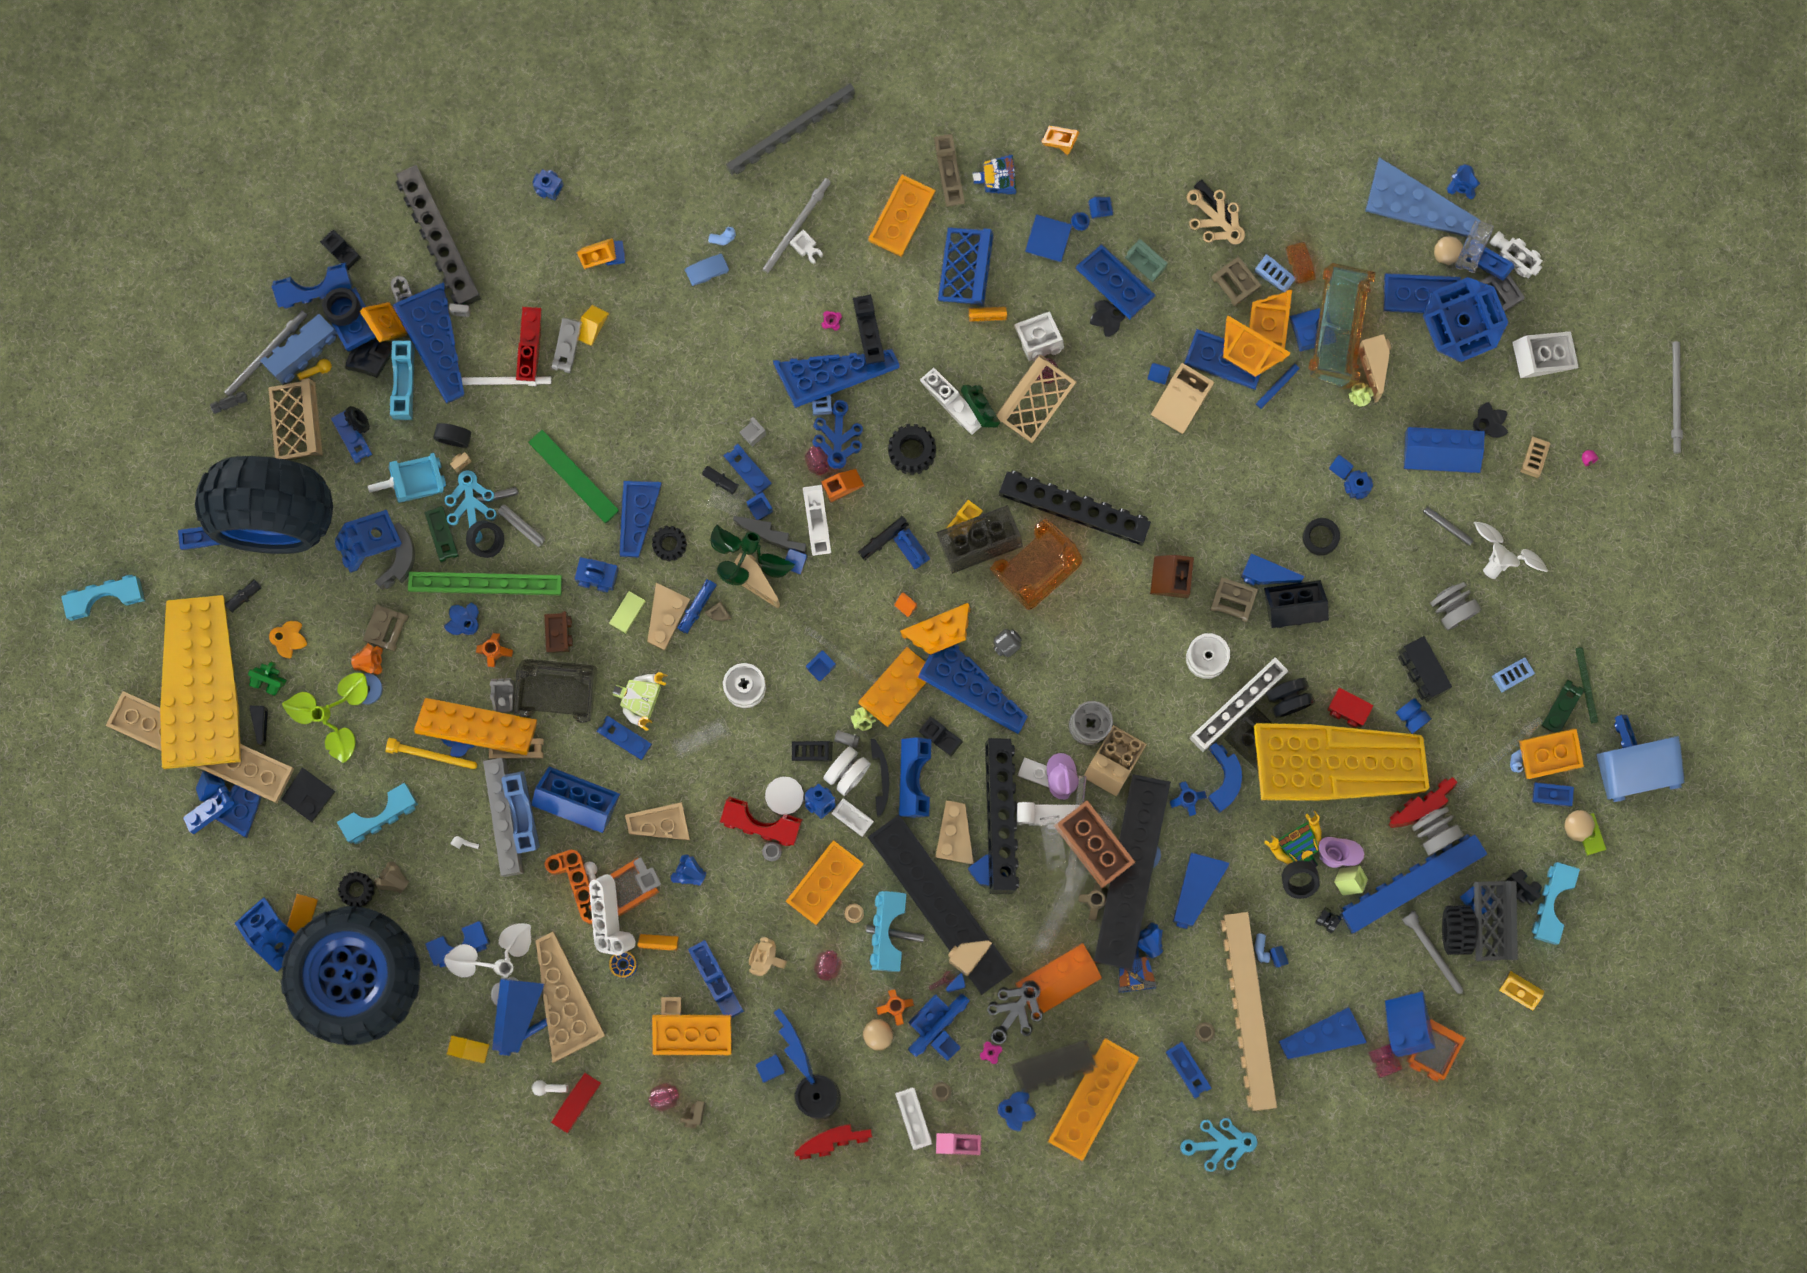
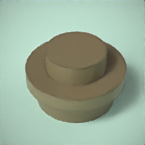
M1203 1022L1196 1027L1195 1035L1198 1040L1208 1042L1213 1039L1215 1030L1210 1023Z
M938 1082L932 1088V1096L935 1100L944 1102L950 1098L951 1088L945 1082Z

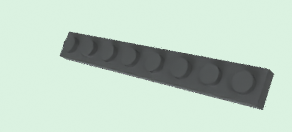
M849 83L727 163L726 166L729 173L732 175L743 172L746 165L749 163L755 164L761 159L760 156L765 153H772L781 142L785 144L791 140V136L795 133L800 134L807 129V125L812 122L814 124L819 122L827 112L829 114L833 113L838 109L839 104L850 102L854 98L853 95H855L854 87Z

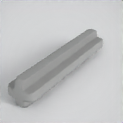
M502 505L499 508V514L536 546L540 547L545 542V539L506 505Z

